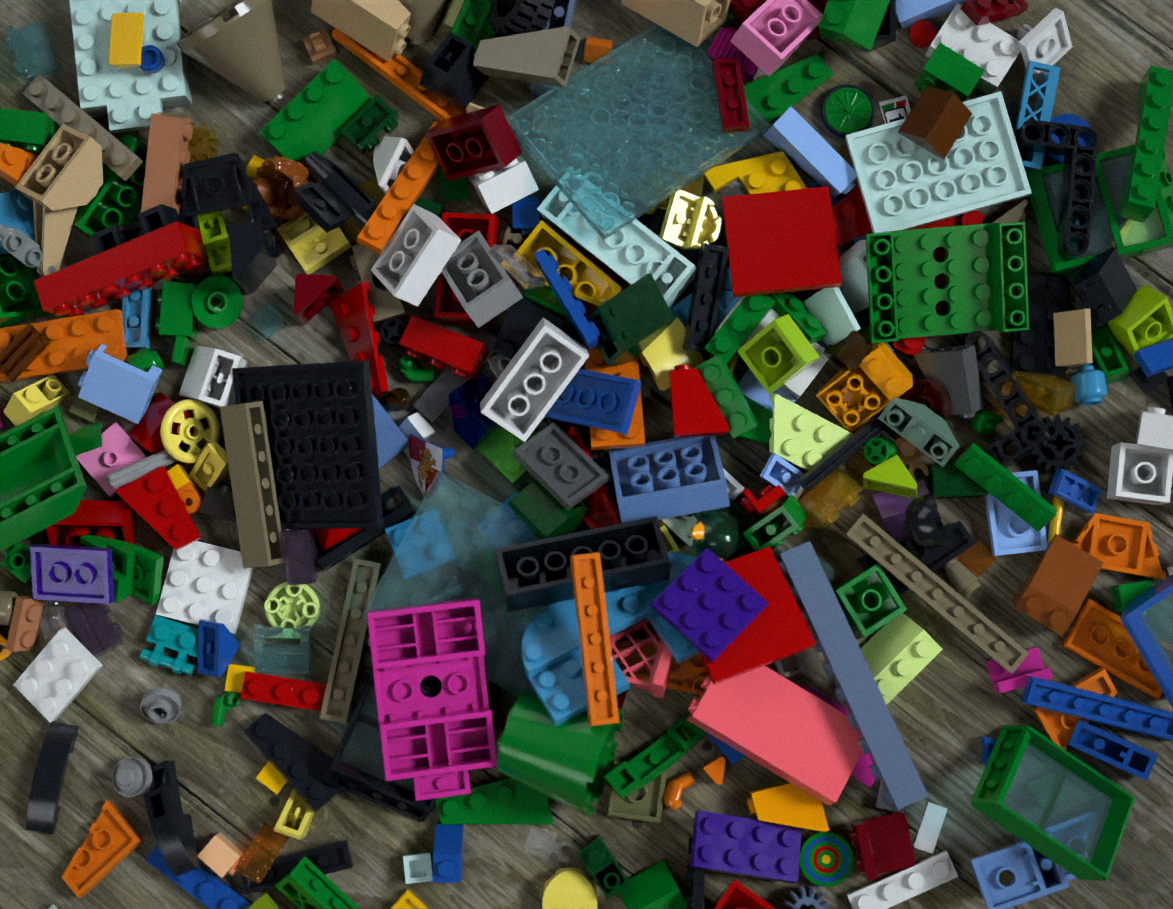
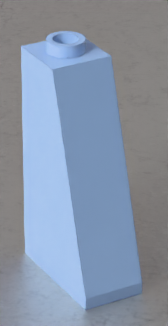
M896 0V23L900 22L902 29L913 26L918 21H927L951 13L957 3L962 5L965 0Z
M792 107L782 114L763 134L770 143L780 151H783L790 160L822 187L829 186V193L834 197L841 192L846 195L856 185L853 181L857 177L855 170Z

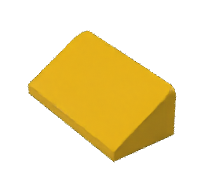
M143 13L112 14L108 59L110 66L126 70L141 65Z

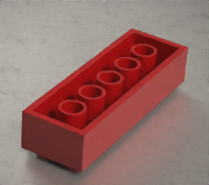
M176 221L34 280V284L43 311L54 313L56 316L73 317L83 315V311L90 308H102L107 305V301L114 298L115 300L127 298L133 290L151 288L154 286L153 282L158 280L173 279L178 276L177 273L180 271L195 270L201 267V263L209 260L200 231Z

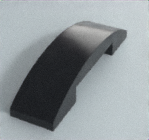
M55 721L50 723L32 781L26 829L54 834L60 811L58 802L69 755L74 750L79 726Z

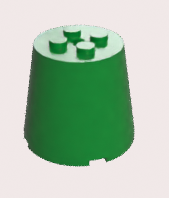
M524 692L519 696L514 707L510 708L505 730L500 735L497 746L499 748L497 770L499 773L583 815L591 816L594 812V807L591 804L592 802H599L606 785L604 776L611 771L618 747V743L613 741L615 732H620L622 729L623 709L618 708L619 723L589 726L588 712L585 711L555 726L537 694Z

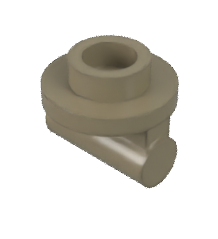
M508 225L507 230H501L498 244L502 245V251H506L508 245L519 249L523 244L522 235L519 233L512 234L513 226Z

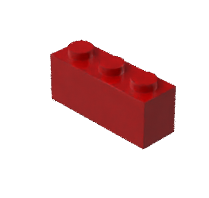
M413 315L399 342L406 356L417 361L420 358L428 360L430 366L439 370H443L444 367L453 370V375L465 380L467 377L476 380L489 352L482 342Z

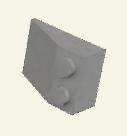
M479 230L459 243L456 251L442 269V274L456 297L478 328L523 298Z

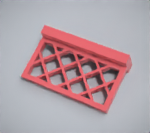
M642 620L638 624L610 636L611 654L612 652L615 653L612 657L615 661L619 660L625 670L622 672L630 686L652 691V696L663 699L674 658L662 640H660V643L657 642V640L661 639L659 635H653L647 627L651 624L649 620ZM643 628L649 638L636 644L630 634ZM626 637L632 646L619 652L615 643ZM653 643L657 653L646 659L640 649ZM636 651L641 662L629 667L623 657ZM646 667L650 673L649 681L637 679L633 672Z

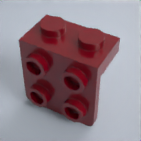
M898 812L851 822L852 830L849 831V837L852 847L857 849L858 858H855L858 874H862V877L867 881L877 879V874L910 868L915 865L916 861L905 814Z

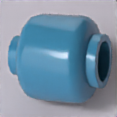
M1091 365L1079 367L1077 369L1078 373L1070 377L1073 400L1079 402L1081 406H1093L1102 403V399L1107 396L1104 372L1094 370V366Z

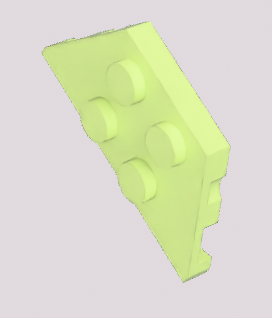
M771 393L770 402H773V418H770L771 438L769 439V452L777 454L784 460L807 472L853 435V433L778 394Z

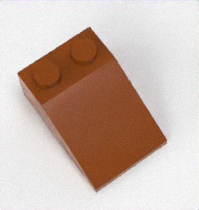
M1055 534L1012 600L1013 605L1016 609L1063 636L1078 613L1103 562Z

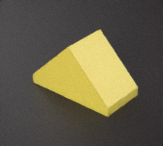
M294 789L278 819L274 831L301 840L307 835L314 812Z

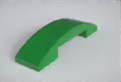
M689 713L670 726L664 736L628 763L624 761L604 776L605 781L621 799L641 789L664 773L706 735L704 730L687 721Z

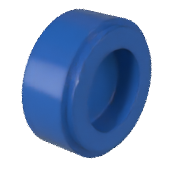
M153 45L142 47L141 65L139 66L141 70L148 74L159 72L165 63L164 55L160 49Z

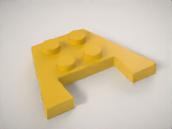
M783 151L715 166L702 171V175L714 193L736 180H739L747 194L807 189Z

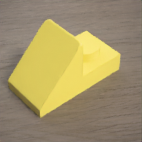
M212 441L206 446L188 475L206 494L210 493L229 474L227 452L215 441Z

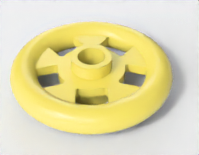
M195 399L179 401L172 405L163 417L160 429L161 440L166 451L174 459L183 463H196L209 443L215 441L218 444L220 425L215 412L204 402ZM193 410V418L184 419L183 411ZM203 418H206L209 428L205 430L200 422ZM173 422L179 423L177 435L171 432ZM191 427L194 428L193 436H191L189 432ZM204 438L207 442L200 449L196 444ZM181 441L189 445L187 452L178 448Z

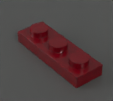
M713 58L712 70L722 133L748 132L750 123L740 59Z

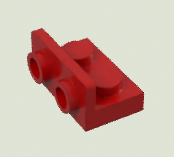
M769 485L754 497L749 489L746 488L739 495L741 499L739 505L747 515L752 513L756 517L781 498L785 492L780 485L774 489Z

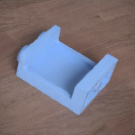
M101 344L96 351L91 350L85 364L89 368L87 372H83L79 379L78 386L81 387L78 397L139 424L150 404L162 369L152 366L147 373L105 354L107 346Z

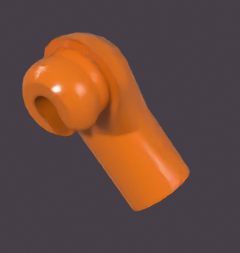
M689 771L669 781L666 786L664 803L670 810H677L681 807L682 790L695 784Z

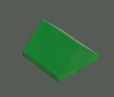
M664 860L629 878L628 880L631 885L619 892L626 909H686V901Z

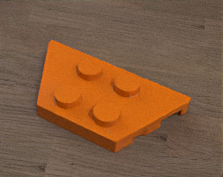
M1094 513L1072 542V544L1103 562L1102 570L1157 580L1166 579V573L1162 571L1158 559L1159 552L1157 546L1152 540L1153 533L1149 522Z

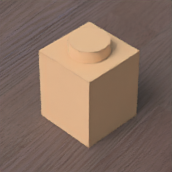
M220 832L199 853L198 858L223 878L228 873L233 876L243 865L240 859L245 853Z

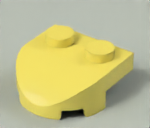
M678 188L672 189L659 237L667 244L683 250L700 249L701 243H713L719 236L722 224L721 217L717 215L714 208L715 203L705 196L697 197Z
M566 867L557 870L555 875L544 883L542 909H597V886L595 881H592L579 868Z

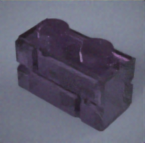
M283 529L282 540L283 544H285L283 548L288 585L315 583L318 577V566L313 529Z
M79 602L65 610L64 613L80 643L96 659L123 644L121 639L124 635L123 631L116 621L112 623L108 615L111 612L108 604Z

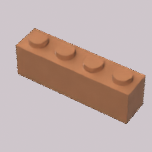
M163 112L151 113L141 213L163 204L175 208L178 216L181 214L184 164L190 162L188 142L193 135V126L190 124L191 117Z

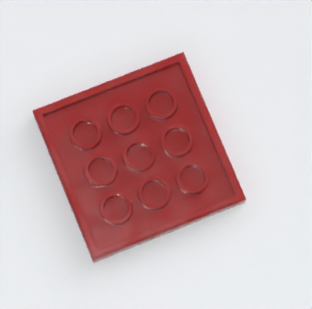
M829 186L722 197L727 247H730L728 257L733 297L842 286Z
M770 546L725 562L729 568L769 604L713 663L699 652L713 685L813 648L816 645Z

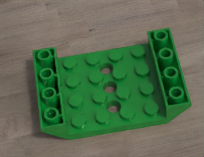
M1025 222L985 223L865 234L871 343L899 341L902 338L971 333L974 331L1010 332L1029 330ZM937 247H942L945 251V257L940 262L935 261L933 258V252ZM942 273L946 277V284L943 288L938 289L934 284V279L938 274ZM943 300L947 303L948 309L945 314L940 316L936 313L935 307L939 301Z

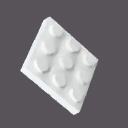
M195 541L180 550L173 549L156 615L199 625V620L201 619L223 623L230 633L236 634L253 568H243L240 551Z

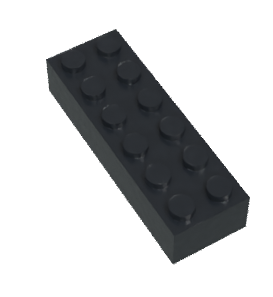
M657 516L496 548V565L507 611L512 612L575 599L570 556L600 553L604 593L668 580L670 577V559Z

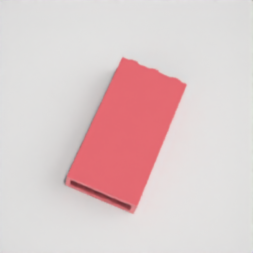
M766 666L713 685L709 673L705 676L700 685L704 690L699 698L696 696L693 698L687 708V711L690 712L687 721L829 806L837 802L862 754L857 741L860 739V735L856 728L852 729L850 727L846 714Z

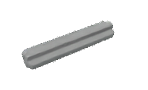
M165 449L108 474L106 480L110 488L116 489L178 460L174 459Z

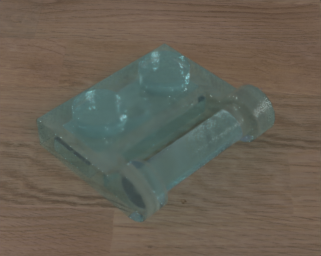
M255 624V673L309 674L311 670L310 626L302 625L301 628H280ZM264 638L300 639V645L264 644Z

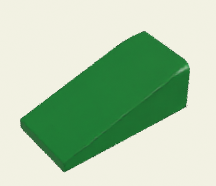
M1108 325L1092 330V363L1095 370L1104 372L1106 385L1127 378L1130 371Z

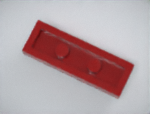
M245 671L240 698L321 711L327 684Z

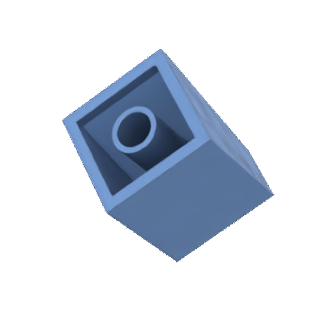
M373 396L378 465L380 469L408 448L409 440Z

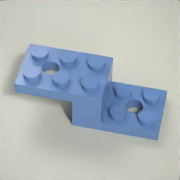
M1090 811L1046 826L1044 832L1067 848H1069L1071 841L1078 839L1081 841L1083 849L1094 819V813ZM1018 837L1014 838V844L969 859L986 909H1007L1068 888L1067 881L1076 877ZM1003 870H1010L1013 874V880L1009 885H1002L999 881V874Z

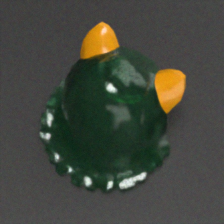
M729 498L730 507L693 513L697 522L691 528L690 534L698 555L708 548L723 561L735 553L741 545H744L747 538L743 535V532L747 529L749 522L747 521L748 515L743 514L745 510L738 502H734L732 498Z

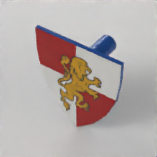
M409 434V454L412 471L417 485L426 500L435 493L440 485L444 470V459L452 458L454 451L451 447L443 448L418 436Z

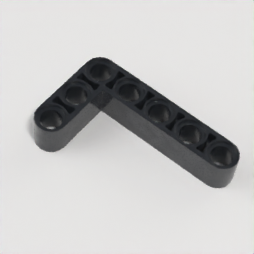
M1030 120L1022 125L1014 134L1018 148L1024 151L1064 155L1057 252L1062 259L1071 261L1086 253L1090 245L1098 137L1092 128L1086 126ZM1026 130L1033 134L1034 140L1026 137ZM1051 134L1058 136L1059 144L1052 140ZM1077 137L1085 141V147L1078 143ZM1075 163L1083 167V173L1076 169ZM1073 189H1077L1081 193V199L1075 197ZM1071 215H1075L1079 219V226L1072 222ZM1069 241H1073L1076 244L1077 252L1071 250Z
M974 331L967 336L965 345H975L978 339H985V347L980 351H976L978 368L1016 430L986 447L983 451L989 456H993L995 461L1007 469L1045 446L1049 442L1050 431L994 340L984 332ZM994 360H998L999 369L994 373H989V364ZM1012 382V393L1004 396L1002 387L1006 383ZM1020 405H1026L1028 409L1026 416L1023 418H1017L1016 409ZM1039 427L1042 435L1037 441H1032L1030 439V432L1033 428ZM1011 442H1016L1018 444V451L1014 455L1009 456L1006 451L1007 446Z

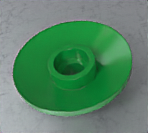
M209 276L201 280L192 293L191 307L193 313L200 323L209 328L221 329L230 326L237 320L242 311L243 298L241 291L236 283L227 277ZM212 297L217 299V304L214 307L210 304Z

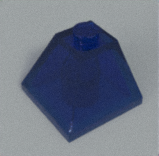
M481 372L476 380L471 378L448 395L454 430L472 449L484 442L500 426L480 411V402L493 386Z

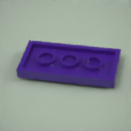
M698 810L695 812L690 867L792 884L798 883L802 828Z

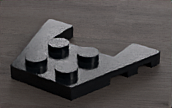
M238 153L184 164L181 192L183 201L182 211L179 215L181 223L198 229L201 234L198 216L247 205L250 222L261 221L266 229L278 227V223Z

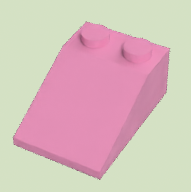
M767 0L742 23L731 39V42L770 77L818 27L823 14L808 0Z

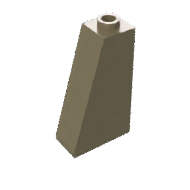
M559 27L480 40L478 49L474 54L473 66L488 76L566 88L581 37L570 27Z

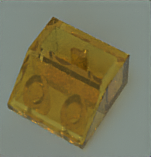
M837 468L802 497L798 503L809 515L807 520L815 529L821 525L826 528L840 517L838 511L841 508L846 511L861 499L858 494L863 488L841 469Z

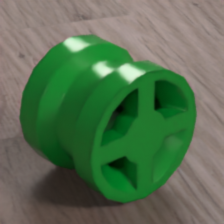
M871 438L864 446V456L872 464H881L897 455V446L888 438Z

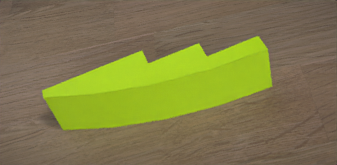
M223 211L198 216L202 240L213 275L220 276L232 272L229 230Z

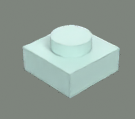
M431 852L403 856L406 884L433 881Z

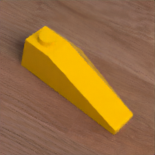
M541 220L509 260V263L528 279L549 286L537 267L534 253L544 249L548 256L552 254L559 265L557 272L561 278L565 276L570 282L573 289L570 292L571 295L596 306L602 305L623 289L573 242L547 221Z

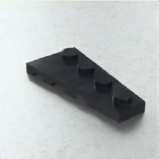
M961 521L944 527L948 541L946 545L925 548L917 545L913 539L899 544L934 572L974 545L975 541ZM869 555L855 559L863 571L878 563ZM881 566L898 596L908 590L904 584Z
M264 713L244 730L246 736L314 813H317L342 791L339 788L322 782L332 758L267 713Z

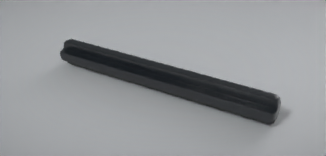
M884 409L805 474L799 481L800 486L807 492L812 490L863 447L868 440L882 431L887 425L878 418Z

